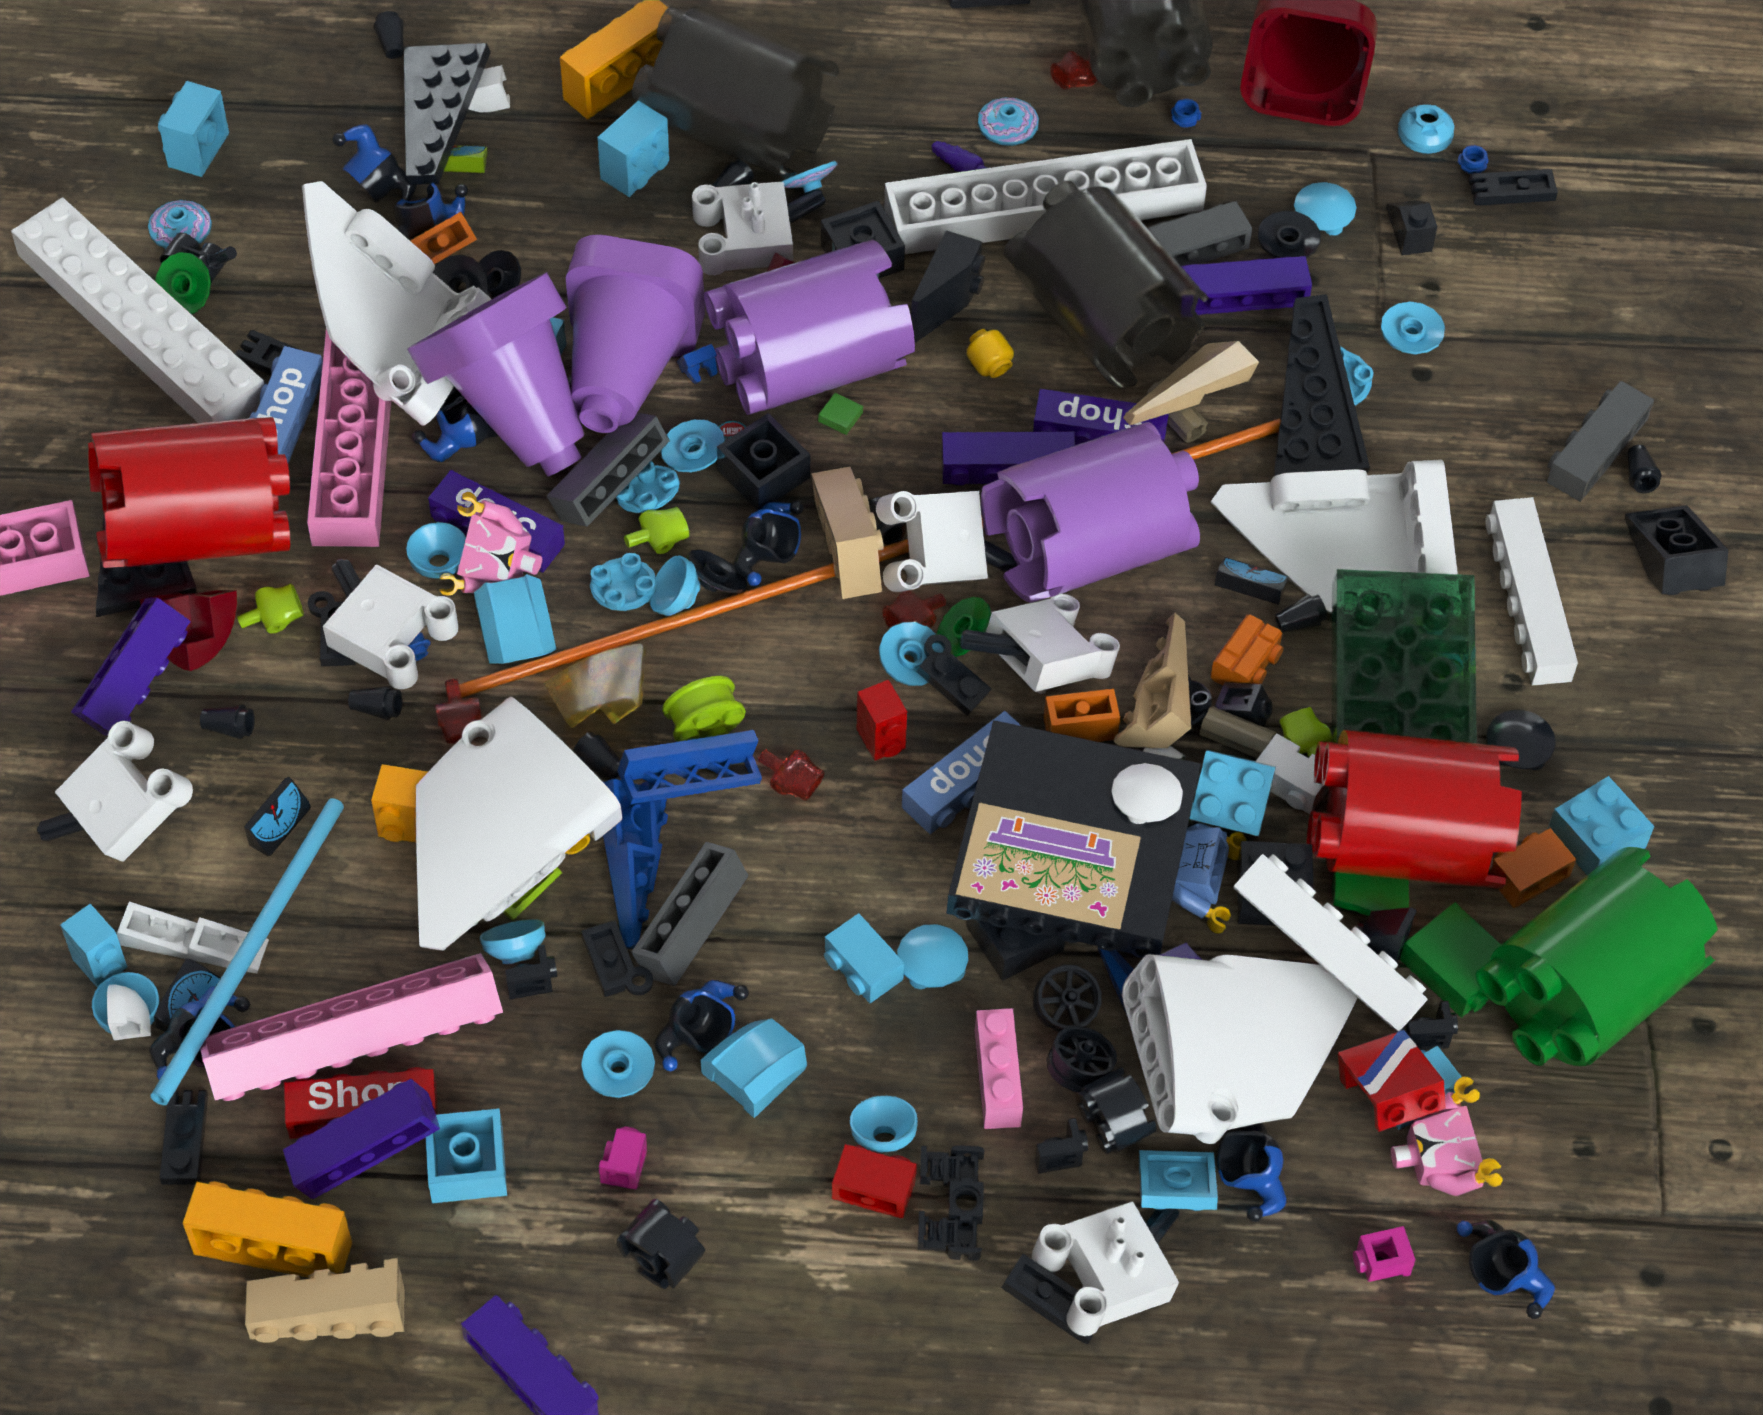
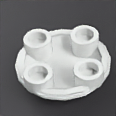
M1147 763L1131 765L1122 770L1114 779L1111 792L1115 805L1123 814L1128 816L1131 822L1136 824L1162 821L1170 817L1180 809L1183 795L1179 780L1170 771L1159 765Z

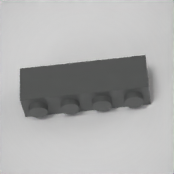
M1237 201L1220 204L1208 210L1190 213L1185 217L1169 222H1161L1156 226L1132 231L1121 236L1119 257L1134 284L1178 271L1180 266L1200 264L1248 249L1252 226Z
M1620 381L1613 390L1607 389L1599 401L1598 409L1596 411L1591 409L1587 413L1579 432L1573 430L1565 442L1564 450L1562 452L1557 450L1551 457L1547 468L1551 469L1547 483L1581 502L1646 423L1654 399L1623 381Z
M637 412L630 423L618 426L615 431L608 433L547 495L561 521L587 527L670 442L657 416Z
M705 842L631 953L639 966L648 969L652 973L653 980L676 986L749 875L735 850Z

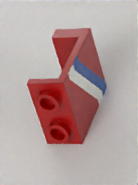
M1405 1030L1338 1052L1340 1081L1346 1089L1359 1085L1373 1103L1375 1128L1378 1132L1446 1109L1444 1079Z

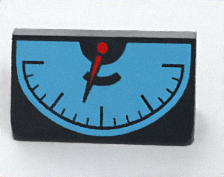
M1224 557L1216 574L1215 586L1279 605L1289 576Z
M290 777L285 778L244 826L249 846L266 856H271L311 808L307 798Z
M186 958L154 1015L156 1028L166 1031L169 1028L171 1017L179 1007L192 1001H198L208 988L216 987L221 977L196 961Z

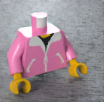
M463 493L462 499L471 501L473 505L469 508L457 505L458 512L461 515L471 516L457 573L462 578L456 579L450 573L442 574L440 579H450L454 584L450 589H439V591L446 596L453 595L457 589H460L462 593L474 594L486 582L494 583L522 577L523 571L534 575L537 574L542 565V557L528 551L531 535L523 530V525L510 508L485 500L480 503L477 502L476 496L473 493Z
M1459 1078L1454 1084L1455 1093L1448 1092L1445 1094L1446 1109L1414 1119L1407 1135V1144L1391 1147V1159L1395 1169L1414 1166L1419 1184L1431 1186L1436 1190L1453 1196H1459L1481 1188L1484 1182H1487L1492 1187H1497L1501 1185L1503 1180L1498 1173L1490 1175L1493 1170L1500 1169L1501 1165L1492 1158L1482 1160L1467 1106L1461 1107L1463 1100L1473 1103L1479 1099L1480 1092L1476 1089L1471 1090L1468 1094H1464L1465 1088L1474 1082L1471 1078Z

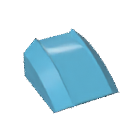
M526 574L524 577L494 583L486 582L474 592L477 615L489 664H503L544 656L556 650L541 579Z
M773 1018L747 1024L724 1039L701 1059V1073L738 1101L744 1110L754 1118L807 1067L804 1044Z

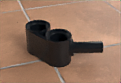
M180 232L176 234L159 257V260L162 264L170 255L179 252L194 254L204 262L212 283L224 265L237 256V251L232 246L222 249L216 244L209 242L205 243L201 248L196 239Z

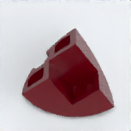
M203 590L187 594L176 592L146 597H158L190 620L185 629L188 632L186 638L177 648L173 647L167 656L171 663L183 670L192 671L211 661L223 648L232 631L237 610V590ZM141 598V599H140L141 605H142V603L144 602V600H145L146 598Z

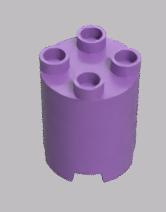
M869 240L704 292V302L709 319L716 330L724 328L728 342L727 345L715 348L717 354L715 359L719 374L725 385L728 386L736 383L741 405L747 415L769 410L907 365L906 359L902 357L915 352L914 332L908 304L890 305L887 293L876 274L892 267V262L877 241Z
M1150 422L997 472L999 480L982 488L981 510L985 534L1005 533L1008 545L1018 566L1005 572L1003 577L1011 589L1021 599L1029 603L1053 597L1195 548L1200 542L1199 527L1190 512L1187 492L1198 487L1199 476L1196 464L1186 451L1171 454L1162 441L1158 430Z

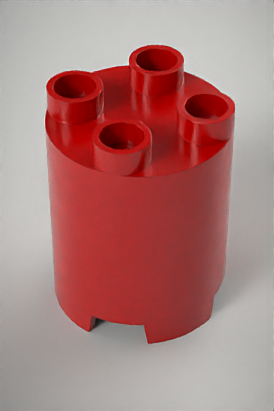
M273 417L91 433L92 442L88 443L90 491L101 492L105 530L96 532V539L103 568L132 567L290 550V529L287 513L285 510L278 511V496L289 495L290 492L289 469L285 454H278L277 431Z
M1343 730L1338 743L1318 741L1313 778L1314 783L1329 786L1327 813L1311 811L1308 820L1306 844H1312V852L1316 858H1326L1329 872L1502 889L1506 884V878L1488 873L1493 852L1516 851L1522 791L1500 786L1499 761H1518L1519 752L1515 747Z

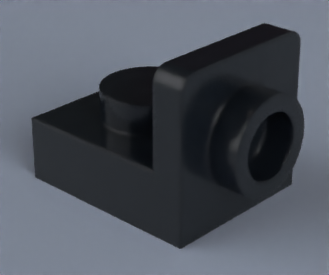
M1225 682L1215 705L1220 710L1243 719H1249L1250 722L1262 727L1265 726L1267 719L1271 717L1273 710L1272 701L1269 699L1262 684Z
M545 945L538 946L539 964L531 965L524 963L505 970L510 1000L553 992L551 978L558 977L554 956L547 957Z
M1440 1001L1436 1020L1422 1017L1414 1021H1408L1405 1032L1420 1050H1431L1436 1046L1440 1049H1446L1450 1046L1453 1034L1458 1033L1457 1015L1455 1012H1450L1448 1001Z
M1076 1118L1068 1119L1067 1139L1053 1137L1037 1144L1035 1163L1038 1174L1082 1166L1083 1152L1088 1151V1140L1085 1130L1078 1129Z

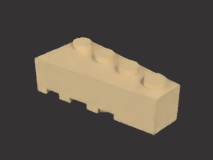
M851 467L811 473L814 501L823 532H825L829 554H832L835 575L840 580L842 599L882 592L878 550H883V540L880 529L877 530L874 513L870 512L868 497L863 493L861 479H855Z
M398 1259L384 1260V1267L369 1270L366 1263L351 1265V1272L336 1274L329 1269L316 1270L309 1275L308 1279L301 1280L295 1274L247 1281L245 1325L250 1339L268 1343L277 1341L278 1338L286 1337L308 1341L317 1338V1336L327 1335L348 1339L356 1334L372 1333L374 1336L387 1337L393 1335L394 1332H404L405 1289Z

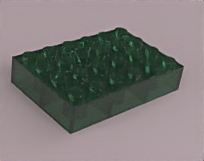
M1336 570L1332 583L1333 743H1338L1343 730L1477 743L1474 575Z

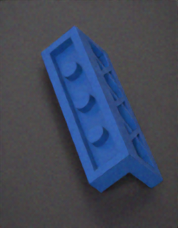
M754 730L624 750L617 770L630 804L760 784L762 780L761 773L753 757L758 744V738ZM744 762L749 774L739 775L728 768L731 764ZM707 768L717 773L718 777L713 780H706L696 773L699 769ZM675 773L686 779V781L682 785H674L664 780V778L668 774ZM644 779L654 786L651 790L637 792L633 780Z

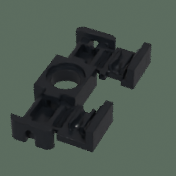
M956 1145L951 1148V1156H949L947 1152H927V1146H921L920 1184L930 1185V1181H943V1185H948V1182H950L948 1220L947 1217H942V1220L932 1221V1219L925 1216V1211H919L918 1250L946 1251V1247H948V1257L950 1259L960 1260L961 1255H968V1260L976 1261L981 1258L982 1248H976L977 1224H982L984 1182H978V1159L984 1160V1149L982 1147ZM969 1153L971 1156L967 1157L964 1154ZM928 1162H930V1174L929 1177H926V1172H928ZM961 1195H970L976 1200L977 1205L971 1210H962L956 1205L955 1201ZM926 1224H928L927 1240H924V1235H926Z

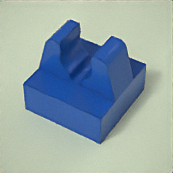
M713 344L683 355L676 361L681 373L684 372L693 384L702 381L698 373L700 366L707 370L710 378L718 372L715 359L717 354Z

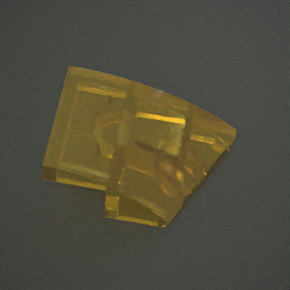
M641 643L610 649L581 660L544 682L560 713L571 728H574L599 708H601L613 724H616L642 704L643 691L641 686L644 682L645 673L641 665L642 656L646 655V650Z

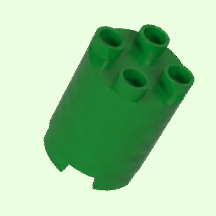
M1638 847L1619 849L1496 948L1491 955L1490 961L1476 971V981L1482 992L1495 1004L1504 1006L1519 1026L1512 1034L1513 1041L1518 1051L1530 1063L1542 1066L1554 1057L1573 1066H1588L1715 961L1710 955L1705 959L1704 944L1718 931L1717 924L1707 903L1688 879L1669 888L1658 877L1641 867L1651 857L1648 850Z

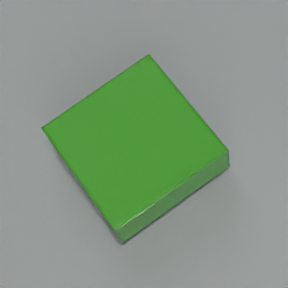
M834 393L819 413L818 422L847 435L863 414V406Z

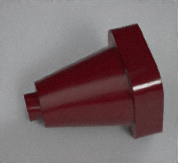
M1259 0L1254 12L1240 84L1241 95L1246 104L1261 114L1325 126H1340L1355 119L1363 106L1378 32L1375 15L1367 6L1353 0Z

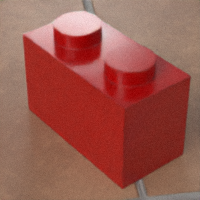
M889 679L857 692L856 729L874 761L883 757H893L906 748L907 710Z
M845 1144L832 1181V1199L903 1219L916 1182L917 1164L912 1163L904 1156H887L865 1149L861 1145L852 1146Z

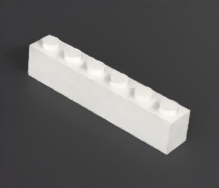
M1531 497L1494 501L1491 513L1486 516V530L1488 534L1493 535V556L1496 562H1500L1502 589H1507L1508 592L1507 610L1509 616H1514L1515 619L1514 636L1517 645L1521 644L1523 671L1529 673L1532 685L1572 682L1578 662L1534 499Z
M1262 854L1233 888L1392 1029L1399 1032L1428 1000L1422 994L1426 988L1411 975L1406 979L1403 978L1395 970L1398 964L1384 951L1377 955L1367 945L1371 940L1357 927L1354 926L1350 931L1340 922L1344 916L1327 902L1324 906L1320 905L1313 898L1316 892L1305 881L1299 878L1295 883L1285 874L1289 868L1273 854L1268 859Z

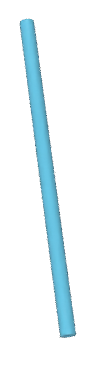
M330 798L151 1093V1099L157 1104L167 1105L343 811L344 805L339 800Z

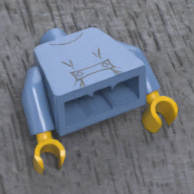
M1197 823L1187 828L1172 901L1201 919L1204 916L1207 917L1209 929L1214 933H1222L1226 926L1217 921L1215 917L1228 921L1231 917L1230 911L1223 906L1216 907L1215 909L1210 906L1217 903L1227 857L1237 860L1241 841H1246V838L1240 832L1232 833L1228 837L1227 833L1221 831L1220 828Z

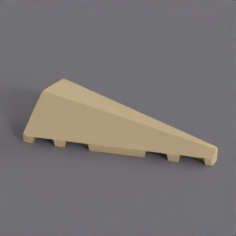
M1239 341L1208 343L1125 413L1124 419L1129 425H1133L1198 405L1205 394L1248 382L1259 361Z
M1176 613L1167 619L1166 624L1169 626L1166 638H1159L1156 643V647L1160 652L1155 658L1148 661L1133 695L1136 699L1133 713L1131 711L1125 713L1123 721L1127 724V727L1114 738V742L1120 747L1168 748L1191 729L1185 621Z

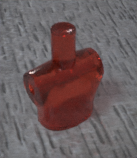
M1070 51L1061 61L1052 63L1050 68L1051 77L1062 89L1092 86L1099 79V72L1097 70L1107 67V59L1105 56H1099L1086 60L1076 52Z
M910 590L903 591L898 595L896 601L883 607V619L889 628L902 622H916L931 629L937 621L933 610L945 606L946 599L943 594L939 593L922 600Z
M449 679L445 681L449 702L438 704L434 707L437 723L443 731L445 742L456 744L462 738L465 726L472 721L481 719V711L478 698L462 699L458 679Z
M797 749L785 760L767 750H764L758 759V762L775 771L769 782L774 791L782 795L791 794L804 801H807L812 796L825 775V771L817 767L803 751Z

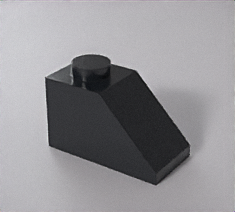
M1413 200L1387 204L1386 209L1401 255L1432 252L1438 227L1430 203Z
M1407 907L1371 911L1366 923L1359 921L1356 927L1371 940L1367 946L1377 955L1384 951L1398 963L1404 943L1409 938L1417 910Z

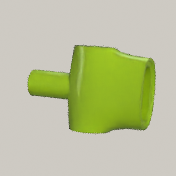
M678 507L666 510L651 509L639 516L642 530L624 535V541L628 548L649 542L657 554H664L670 551L679 541L689 538V528Z
M291 583L279 588L263 587L255 592L257 608L238 615L237 619L242 629L262 621L268 633H277L284 630L294 620L304 616V611L298 594Z
M1311 707L1287 714L1279 720L1284 738L1300 746L1298 753H1307L1309 758L1312 754L1315 755L1318 741H1332L1329 727L1319 721Z

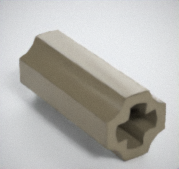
M1163 378V379L1160 380L1159 382L1154 383V384L1148 389L1147 393L1149 394L1154 388H1156V387H1157L1161 382H1163L1165 379ZM1193 406L1169 413L1168 424L1187 443H1192L1194 440L1201 438L1207 431L1206 426L1208 422Z
M1211 706L1204 717L1199 735L1258 758L1275 736V731Z

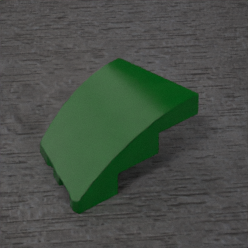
M1334 872L1331 886L1334 906L1357 911L1367 916L1370 915L1371 911L1409 907V880Z

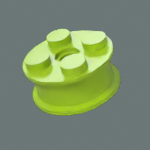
M711 676L696 680L678 689L665 701L662 711L667 719L673 721L675 726L673 737L676 742L729 734L728 732L733 730L743 720L746 711L743 704L737 702L733 696L735 686L730 678Z

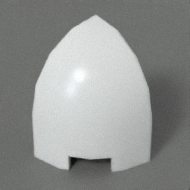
M502 65L484 69L469 110L494 112L510 108V96L506 94L503 87V81L506 80Z
M116 984L108 985L107 1017L113 1040L151 1036L150 1014L144 1000L133 989Z

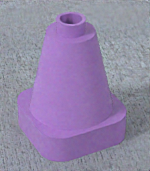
M589 235L577 242L566 275L569 316L573 327L571 396L575 402L577 412L580 414L579 419L585 427L600 433H610L615 431L618 426L628 424L634 419L671 357L683 356L695 349L705 315L703 270L700 263L693 256L678 248L606 235Z
M546 272L480 305L413 344L407 350L426 384L445 376L526 467L540 463L545 474L551 476L582 458L574 443L584 436L575 402L571 396V388L550 322V318L567 307Z

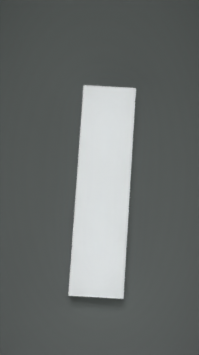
M132 902L128 903L117 931L120 946L183 959L189 958L194 961L222 967L229 966L248 932L199 917L198 923ZM266 938L246 972L257 974L269 939Z

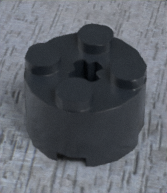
M1123 1067L1082 1087L1081 1092H1079V1097L1082 1101L1077 1104L1079 1111L1086 1123L1093 1121L1100 1132L1096 1135V1139L1106 1155L1112 1151L1118 1153L1157 1131L1154 1120L1147 1122L1144 1113L1145 1108L1149 1105L1142 1091L1131 1075L1123 1078L1125 1073Z
M653 1199L645 1206L616 1239L617 1247L624 1258L630 1253L641 1266L637 1272L662 1289H666L669 1285L674 1289L705 1252L704 1246L695 1237L699 1232L697 1226L684 1216L680 1219L670 1213L668 1207L658 1199Z

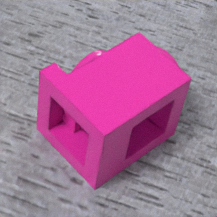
M632 1127L617 1128L614 1141H607L603 1160H600V1183L637 1190L647 1153L646 1134L640 1133V1131Z
M1404 1226L1360 1236L1357 1250L1353 1251L1355 1268L1358 1273L1365 1272L1368 1282L1398 1275L1403 1277L1410 1276L1416 1261ZM1377 1257H1380V1258H1383L1384 1260L1377 1261L1376 1258H1377Z

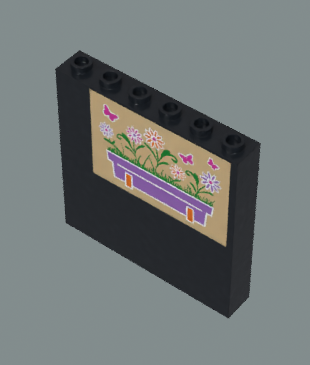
M993 720L948 893L946 914L955 915L962 920L974 919L988 922L1000 928L1011 927L1025 930L1032 935L1044 934L1058 937L1069 943L1081 942L1095 945L1107 951L1118 950L1132 953L1139 958H1144L1149 954L1160 955L1201 763ZM1143 763L1159 765L1170 771L1180 782L1183 791L1180 809L1162 821L1145 822L1143 824L1133 823L1114 803L1111 793L1114 779L1122 770L1131 765Z

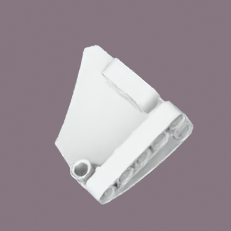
M322 181L302 185L313 274L329 338L355 366L373 381L374 391L380 399L384 401L392 400L420 425H426L438 413L454 386L445 376L426 384L407 348L488 302L491 298L479 287L476 288L474 286L461 293L454 292L433 273L435 269L433 261L377 212L370 209H363L357 212Z
M1442 459L1407 462L1403 472L1399 474L1367 475L1365 470L1359 469L1284 473L1274 476L1271 482L1222 485L1211 501V504L1283 575L1289 576L1288 579L1306 595L1314 596L1318 594L1329 614L1393 618L1402 624H1408L1411 619L1446 618L1459 617L1461 597L1446 472ZM1400 600H1410L1414 604L1415 609L1407 610L1403 608Z
M511 696L481 720L468 723L463 729L462 738L416 785V851L420 947L443 951L482 918L486 922L493 920L556 869L564 860L565 852L589 833L596 841L622 820L621 805L610 789L557 735ZM477 737L488 739L482 746L471 744L473 739Z
M1146 955L1124 982L1122 997L1160 1130L1167 1133L1195 1135L1203 1143L1213 1144L1230 1129L1292 1118L1330 1053L1357 997L1318 964L1236 955H1221L1210 961Z

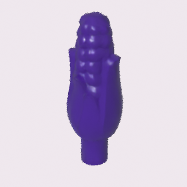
M936 141L931 146L933 153L940 157L941 160H944L945 163L951 165L950 167L954 168V171L965 172L987 168L984 166V161L978 155L963 150L958 145L955 147L946 142Z

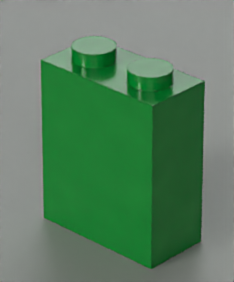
M1454 902L1404 943L1400 961L1443 1001H1448L1449 1007L1462 1018L1470 1010L1477 1012L1489 1000L1478 986L1475 974L1478 969L1490 961L1492 953L1501 944Z

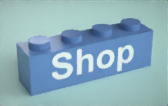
M284 346L280 357H276L273 361L271 368L272 376L269 383L264 384L262 387L260 404L257 411L251 413L250 418H274L278 439V454H285L288 463L321 386L323 360L321 355Z
M1006 711L993 719L1021 726ZM993 720L902 789V808L929 834H932L939 827H947L954 820L958 812L965 807H971Z

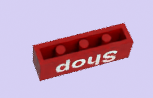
M413 1067L404 1072L388 1073L386 1071H374L368 1075L360 1076L338 1074L328 1079L314 1080L312 1078L296 1079L294 1082H285V1124L289 1138L296 1139L310 1135L326 1126L331 1120L359 1108L365 1101L373 1100L391 1090L396 1084L406 1082L409 1079L414 1080L429 1093L435 1114L438 1115L434 1070Z

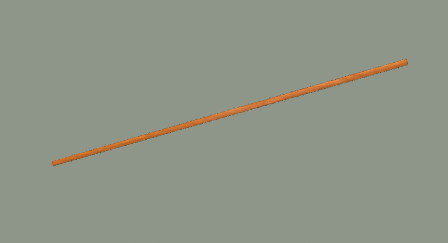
M1280 418L1180 451L1188 452L1193 460L1260 439L1279 432ZM908 539L884 546L883 550H878L879 562L909 553ZM834 563L446 688L448 700H457L835 577Z

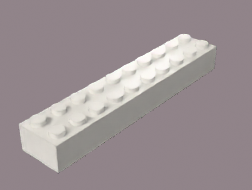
M1188 139L885 183L884 209L905 244V254L937 250L946 230L986 243L1199 212L1204 209L1207 185L1192 140Z
M63 197L11 230L18 256L198 423L248 419L252 412L257 411L264 380Z

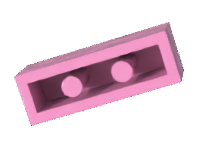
M1013 1009L977 1010L975 1039L984 1129L1021 1127L1023 1101Z

